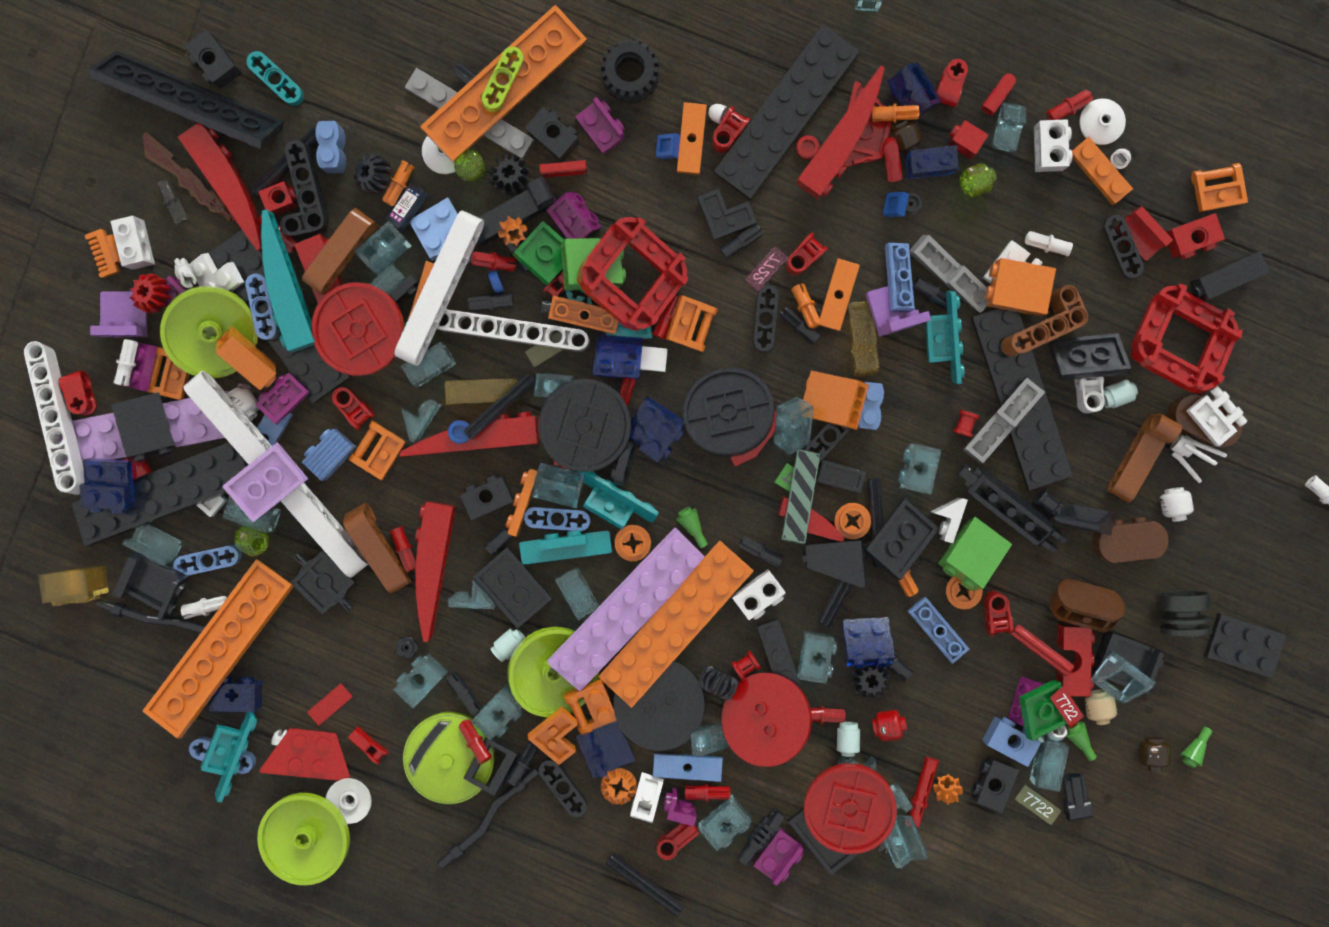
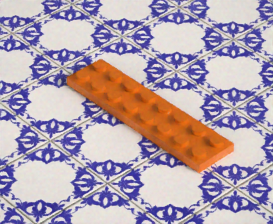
M554 5L509 46L517 47L523 53V64L502 107L498 111L490 112L483 107L482 94L503 52L420 126L421 130L454 163L587 42V38ZM515 54L512 57L507 56L509 58L507 69L509 70L514 61L518 62L516 60L517 55ZM499 74L496 77V82L500 85H506L509 82V77L506 74ZM495 89V92L491 98L487 97L488 104L492 105L493 102L498 103L496 101V96L498 93L497 89Z
M719 541L698 566L695 567L681 586L653 614L598 677L633 708L754 570Z
M256 559L143 709V712L173 736L182 738L294 586L263 562Z

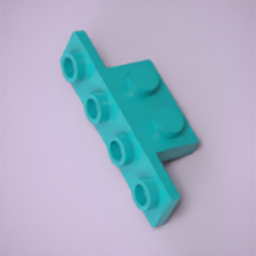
M946 291L947 314L930 316L931 320L925 322L927 359L929 363L950 361L952 382L962 384V378L965 376L964 366L960 363V355H963V344L959 341V332L962 330L960 318L957 317V309H960V298L956 295L955 291Z
M577 471L575 475L576 479L593 488L583 507L621 530L633 512L650 523H653L659 514L651 504L641 502L631 492L619 489L612 481L602 479L594 471Z
M581 530L569 531L567 536L558 537V533L544 535L545 539L519 543L523 565L612 552L610 532L608 530L581 534Z
M247 710L240 730L218 724L215 728L200 768L201 771L222 775L215 791L217 802L222 803L224 796L229 795L232 785L230 780L233 774H237L240 766L239 757L241 753H245L248 746V734L255 729L257 718H255L253 710Z

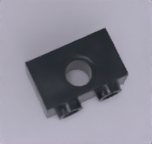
M207 29L185 45L190 52L187 56L196 67L200 65L204 71L201 74L210 85L214 83L221 89L242 73L217 38ZM215 56L214 63L208 65L209 59Z
M542 107L525 129L534 140L558 161L563 162L579 144L578 132L569 124L564 126L559 121L561 119L560 116L552 109L547 111ZM557 129L560 131V134L556 138L548 137L549 131Z
M496 474L485 479L486 484L480 487L477 484H473L464 489L465 493L460 495L471 521L514 502L515 498L505 476L499 478ZM484 490H489L493 495L489 503L482 499V492Z
M988 755L987 759L981 763L979 770L981 774L978 781H975L972 786V798L978 804L1003 813L1019 770L1013 764ZM994 778L998 779V782L994 787L988 786L990 780Z

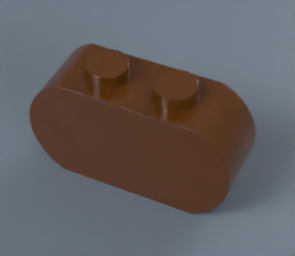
M1205 394L1180 396L1170 404L1167 417L1182 425L1181 433L1211 447H1227L1234 444L1241 436L1243 427L1238 426L1234 421L1232 425L1237 432L1220 446L1213 444L1186 412L1201 397L1206 396ZM1222 405L1219 406L1218 409L1226 417L1228 412L1222 407Z
M1133 517L1132 522L1115 519L1112 535L1094 532L1092 547L1100 559L1111 563L1160 558L1168 547L1169 539L1165 528L1158 522L1146 520V517Z
M1073 579L1063 580L1049 600L1051 612L1060 621L1104 633L1112 630L1125 613V604L1114 590Z

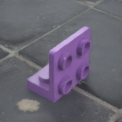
M888 286L866 293L879 337L931 320L929 311L919 313V310L912 312H890Z
M101 292L99 326H90V335L97 337H148V313L133 306L134 301L129 298L133 292Z

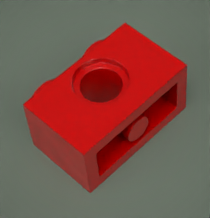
M1216 213L1166 232L1173 239L1168 245L1172 259L1181 256L1182 260L1196 255L1195 250L1203 248L1204 252L1218 247L1216 242L1225 239ZM1192 233L1197 236V243L1193 242L1191 238Z

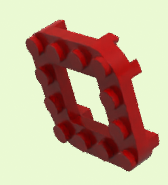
M625 217L619 219L608 228L582 262L578 271L577 282L592 300L620 324L630 330L640 331L658 322V317L681 286L686 284L688 280L687 268L684 262L686 258L682 253L676 254L644 225L646 223L645 220L640 217ZM627 244L661 273L638 305L605 277L606 271Z
M1186 285L1167 286L1151 298L1133 339L1131 357L1142 367L1186 391L1202 394L1224 380L1225 376L1222 373L1235 342L1242 336V330H1239L1238 324L1233 317L1235 313L1229 308L1222 311L1186 292L1188 287ZM1173 313L1210 333L1197 367L1161 348L1163 345L1161 343L1162 337Z

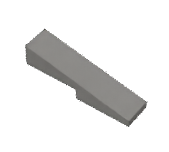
M922 235L910 249V255L948 288L955 291L977 313H981L987 307L988 300H985L987 287L965 266L958 264L930 235Z
M1026 378L963 451L980 465L983 464L1045 392Z

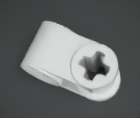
M1104 377L1074 379L1077 406L1081 412L1088 414L1100 411L1105 404ZM1088 397L1093 398L1095 402L1093 408L1087 405Z

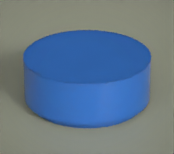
M489 271L488 277L495 293L504 291L505 289L498 271Z
M461 420L451 423L448 428L449 438L458 444L469 441L470 439L464 434V430L469 424Z

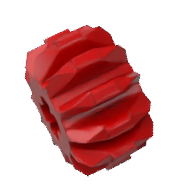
M155 274L140 275L139 280H133L135 286L130 288L133 294L129 297L134 301L133 306L146 313L161 312V307H167L166 300L171 299L167 293L171 288L167 286L165 279Z

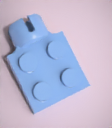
M449 198L420 213L410 221L411 226L432 261L437 259L458 215Z

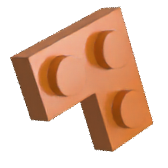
M561 706L530 731L528 739L560 765L576 752L575 746L564 736L578 725L577 719Z

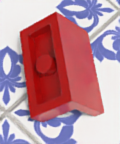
M1142 206L1133 210L1125 218L1143 261H1147L1159 249L1166 247L1173 241ZM1118 224V225L1115 227V231H1116L1118 234H1119V232H1118L1117 227L1120 226V224ZM1124 232L1119 234L1121 237L1126 236Z

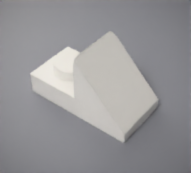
M956 498L931 511V513L946 517V521H943L939 528L941 540L950 543L954 542L968 500Z
M642 772L631 807V817L650 823L653 822L664 779Z

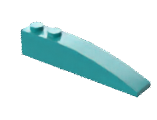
M267 209L263 210L261 232L262 257L266 285L274 311L272 319L274 324L280 328L282 334L280 341L284 349L287 348V351L297 352L314 346L315 340L311 331L312 319L275 215Z

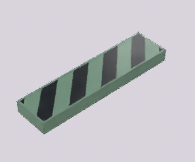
M799 449L796 452L781 540L805 544L820 459L819 453Z

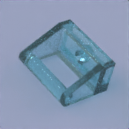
M1114 651L1110 653L1091 679L1094 684L1122 704L1149 691L1156 683ZM1122 670L1133 677L1123 692L1106 681Z

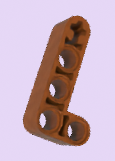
M354 208L308 267L302 277V281L321 295L326 293L365 241L370 243L376 238L381 226L360 210Z
M1066 285L1052 291L1049 304L1054 315L1004 338L1001 343L1002 352L1006 356L1013 357L1028 352L1085 325L1088 321V313L1077 289L1072 285ZM1033 332L1036 334L1037 340L1034 338ZM1021 340L1022 344L1016 346L1015 343Z
M1162 414L1149 415L1111 479L1107 491L1130 503L1140 490L1164 445L1172 443L1178 438L1182 431V425Z
M365 502L346 513L343 524L347 533L385 589L392 594L410 584L411 578L408 572L404 571L401 561L376 526L375 514Z

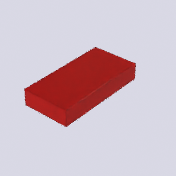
M586 160L540 164V173L544 178L584 175L588 173Z

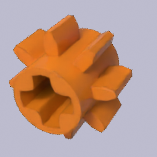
M508 216V220L504 223L499 222L502 230L498 231V235L501 238L505 237V245H508L510 242L518 246V242L526 240L523 232L527 231L526 225H521L520 217L514 220Z
M949 774L941 778L938 777V784L933 785L937 800H942L947 805L955 801L958 802V795L963 794L959 778L954 779Z

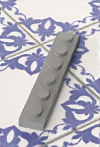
M418 68L415 69L405 86L406 90L437 109H440L457 94L456 91ZM502 119L483 136L511 154H516L520 159L525 158L534 143L533 138Z

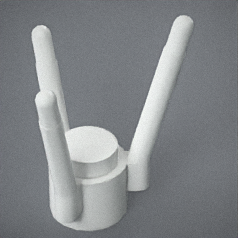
M1181 434L1170 446V449L1174 451L1171 456L1176 458L1198 483H1201V478L1185 461L1183 456L1188 458L1194 453L1215 466L1217 462L1197 450L1196 446L1222 457H1227V454L1198 442L1188 435L1184 436Z

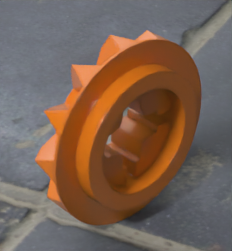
M848 503L841 506L835 514L834 525L843 537L858 539L868 532L871 526V517L864 506L858 503ZM846 514L852 517L858 516L856 523L859 528L853 525L845 527L849 521Z
M638 525L625 526L617 533L615 538L617 553L628 561L641 560L648 554L651 547V539L648 532ZM631 533H633L635 540L643 541V543L636 545L635 553H633L630 545H623V543L630 541Z
M952 577L947 582L945 591L948 601L959 609H970L977 605L981 600L983 589L976 591L967 590L969 598L963 594L957 595L960 592L958 584L962 585V581L957 577Z
M612 769L602 778V794L612 805H623L631 801L636 794V779L626 769ZM622 778V787L626 790H620L615 795V787L612 785L618 784Z

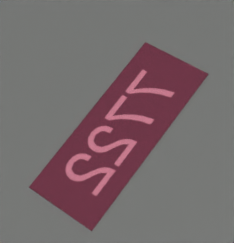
M774 246L745 280L759 291L788 257Z

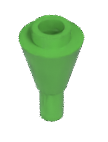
M687 507L681 510L676 520L695 538L700 548L705 547L708 543L701 532L702 529L696 508L691 509Z
M1077 722L1072 728L1067 725L1066 737L1084 752L1088 761L1095 760L1097 756L1090 746L1085 723Z
M1204 726L1198 738L1180 754L1184 764L1192 768L1196 766L1202 767L1206 743L1213 732L1211 729Z

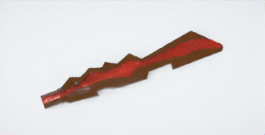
M147 132L143 134L145 158L177 176L178 186L188 189L191 197L196 198L200 205L207 206L212 213H219L229 222L235 220L221 198L213 190L209 191L203 181L189 168L183 169L172 159L175 155Z

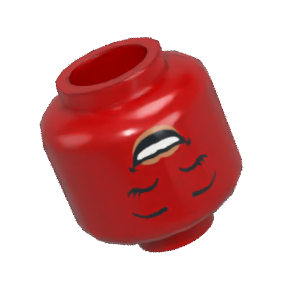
M897 710L878 712L876 718L872 719L875 737L879 736L880 740L884 742L901 739L903 731L907 730L905 716L901 717Z

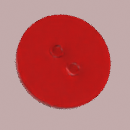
M357 282L343 284L329 291L317 305L311 326L312 335L315 340L314 345L320 357L333 369L353 376L374 374L387 367L396 358L394 352L405 329L402 313L389 294L376 286Z
M758 673L746 677L738 682L737 690L731 700H725L722 728L725 739L734 753L750 764L762 767L784 764L801 752L810 736L812 715L808 700L803 691L793 681L784 676L773 673Z
M845 763L829 767L814 778L805 794L804 817L813 837L826 848L842 854H860L876 848L887 839L896 822L897 806L890 785L878 772L864 765Z

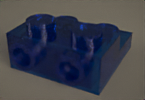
M647 396L631 420L629 438L641 446L639 448L641 452L658 462L661 457L663 459L667 458L673 449L669 446L671 442L677 443L684 433L681 428L685 421Z
M95 458L83 460L85 483L79 485L81 507L89 508V512L92 513L110 509L112 514H122L128 508L135 505L132 461Z
M888 617L843 619L842 627L846 666L853 665L854 668H864L867 665L887 667L893 664L895 654Z

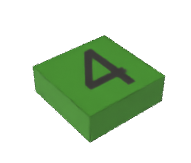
M786 463L774 482L785 490L790 491L794 467Z

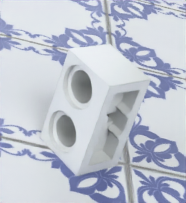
M1068 120L1039 121L1034 126L1035 172L1063 171L1070 166L1072 151L1069 150V141L1072 132L1071 127H1068ZM1049 130H1054L1057 133V139H1053L1050 136ZM1050 153H1055L1058 156V162L1051 160Z
M129 216L111 221L121 266L135 270L155 265L144 220L135 216Z
M767 569L734 593L732 598L748 620L752 618L756 620L766 612L764 609L770 604L775 606L784 599L782 595L786 592ZM769 583L775 586L774 593L765 595L763 587ZM749 597L757 600L756 606L751 609L744 606L745 600Z

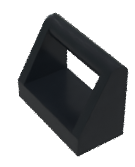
M1068 503L1055 515L1054 523L1112 535L1116 513Z
M485 737L483 742L488 751L493 746L506 753L502 764L491 784H488L474 777L480 767L476 757H474L463 778L496 796L505 782L504 779L511 771L515 763L514 760H517L520 753L493 739Z

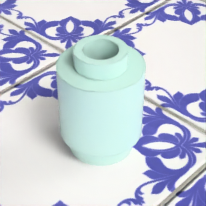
M1125 379L1105 387L1104 406L1106 408H1116L1135 401L1138 394L1136 385Z
M510 628L493 643L494 646L491 648V651L500 661L509 660L516 647L525 637L518 629L513 630Z
M844 722L840 723V727L837 728V751L841 752L842 756L853 757L855 753L860 752V729H858V723Z

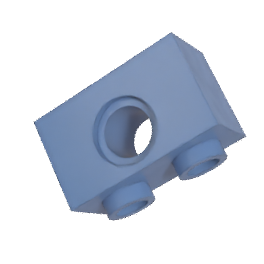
M994 717L982 741L987 746L1028 767L1041 742L1037 739L1034 741L1027 739L1025 728L1023 727L1022 731L1014 727L1016 723L1010 719L1003 717L1001 720ZM1016 735V741L1013 744H1008L1009 737Z

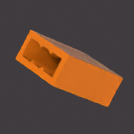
M1005 258L996 260L995 263H992L989 277H992L991 286H988L985 292V300H988L987 307L1040 317L1047 315L1056 268Z
M233 326L216 342L215 353L259 390L264 386L269 387L275 381V362Z
M811 371L806 382V391L800 404L799 415L812 420L857 430L869 385L854 379Z

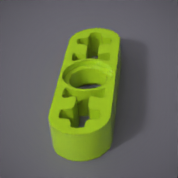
M508 47L504 50L482 94V105L487 111L496 112L502 107L522 67L523 53L517 47ZM515 54L517 55L516 60L518 62L514 61L509 70L507 69L509 63L507 56L512 57ZM506 74L509 77V82L506 85L498 84L496 82L497 75ZM495 89H497L498 93L496 96V101L498 103L493 102L492 105L488 104L487 97L491 98L495 92Z

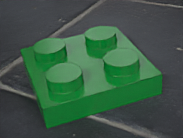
M542 221L516 249L513 256L548 286L563 269L561 244L564 239Z
M1052 680L1019 697L1027 739L1034 741L1067 724L1050 699L1062 687L1061 682Z

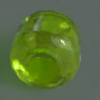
M466 150L454 162V168L462 180L476 182L484 176L486 164L478 152Z
M984 163L966 168L959 179L964 194L976 197L991 191L994 181H996L994 169L988 168Z
M252 523L244 524L236 531L234 543L246 555L258 556L267 549L269 537L267 532Z

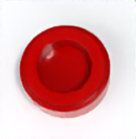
M803 136L796 145L798 156L804 160L813 159L819 151V142L813 136Z

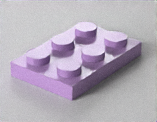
M276 443L222 487L248 518L254 522L308 478L280 444Z

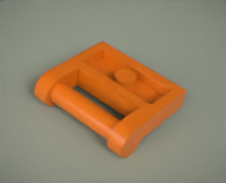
M1240 163L1231 164L1227 168L1205 172L1198 170L1191 173V181L1195 187L1199 212L1248 203ZM1228 176H1231L1233 182L1205 187V181Z
M681 295L666 340L699 352H704V342L713 315L716 316L718 309ZM703 311L705 313L698 331L696 341H692L691 339L700 312Z
M157 347L148 392H159L162 396L183 400L185 396L184 386L188 383L190 374L177 367L169 359L164 348ZM163 356H166L167 359H166V363H165V367H164V371H163V375H162L160 387H157L156 384H157V380H158V376H159V372H160V368H161Z
M372 420L369 424L368 432L356 451L351 453L348 460L378 479L384 480L407 441ZM376 434H381L382 437L367 461L363 460L362 457Z
M602 679L587 684L581 691L573 689L564 694L566 703L570 705L577 719V728L580 735H587L593 729L617 721L613 704ZM582 697L592 716V719L587 721L578 702V699Z

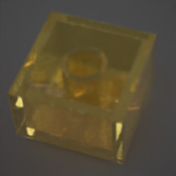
M106 566L63 570L39 575L42 603L52 602V606L65 605L71 602H89L90 600L100 599V594L109 592Z

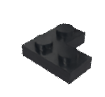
M719 188L697 197L714 241L757 224L749 201L727 210Z

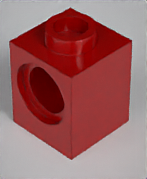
M965 120L960 126L956 124L949 134V137L952 139L948 146L967 158L972 159L981 148L988 134Z
M285 181L258 191L265 209L273 212L275 216L299 207L294 186L291 187ZM284 193L285 200L282 203H277L278 196Z

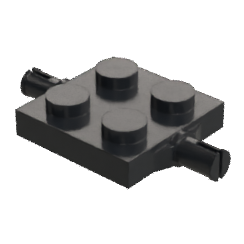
M324 550L310 561L300 552L293 556L292 559L302 568L290 583L322 615L336 604H339L347 613L354 607L345 596L357 581L353 577L350 578L345 575Z

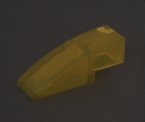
M868 301L848 303L854 375L878 374L880 366L876 347L877 337Z
M517 379L445 381L446 404L494 403L517 383Z

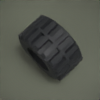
M626 38L625 43L622 44L620 40L617 41L615 47L611 45L608 48V53H604L603 62H601V74L605 89H608V93L612 97L615 96L617 101L621 102L623 99L626 104H630L631 100L639 103L641 98L644 100L649 98L648 94H653L655 85L659 81L658 59L655 58L653 49L649 50V45L645 42L641 45L638 39H635L634 43L630 42V38ZM628 61L637 62L644 69L643 75L633 82L623 81L617 76L619 66Z

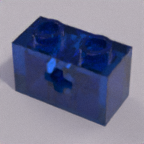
M918 62L907 65L887 81L891 93L898 99L901 106H919V117L942 102Z
M956 145L911 150L905 157L908 179L950 175L959 169Z
M227 676L209 700V711L255 712L262 708V680H254V677L250 676L241 677L240 680H232V677Z

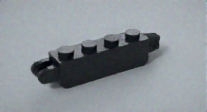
M964 463L959 468L958 473L965 479L964 484L967 486L968 492L1036 546L1040 547L1043 545L1046 549L1055 553L1058 548L1048 538L1053 535L1062 543L1068 540L1055 527L1053 521L983 467L981 469L977 467L974 470Z

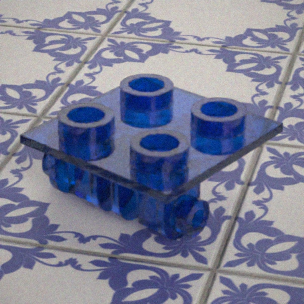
M598 335L593 376L639 379L641 376L640 366L643 338Z
M617 721L593 729L586 734L576 736L593 778L597 776L599 778L605 777L607 772L635 761L626 737Z

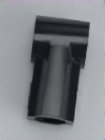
M1067 773L1062 776L1066 799L1063 802V808L1067 820L1075 821L1092 818L1093 810L1086 794L1084 775L1082 773Z

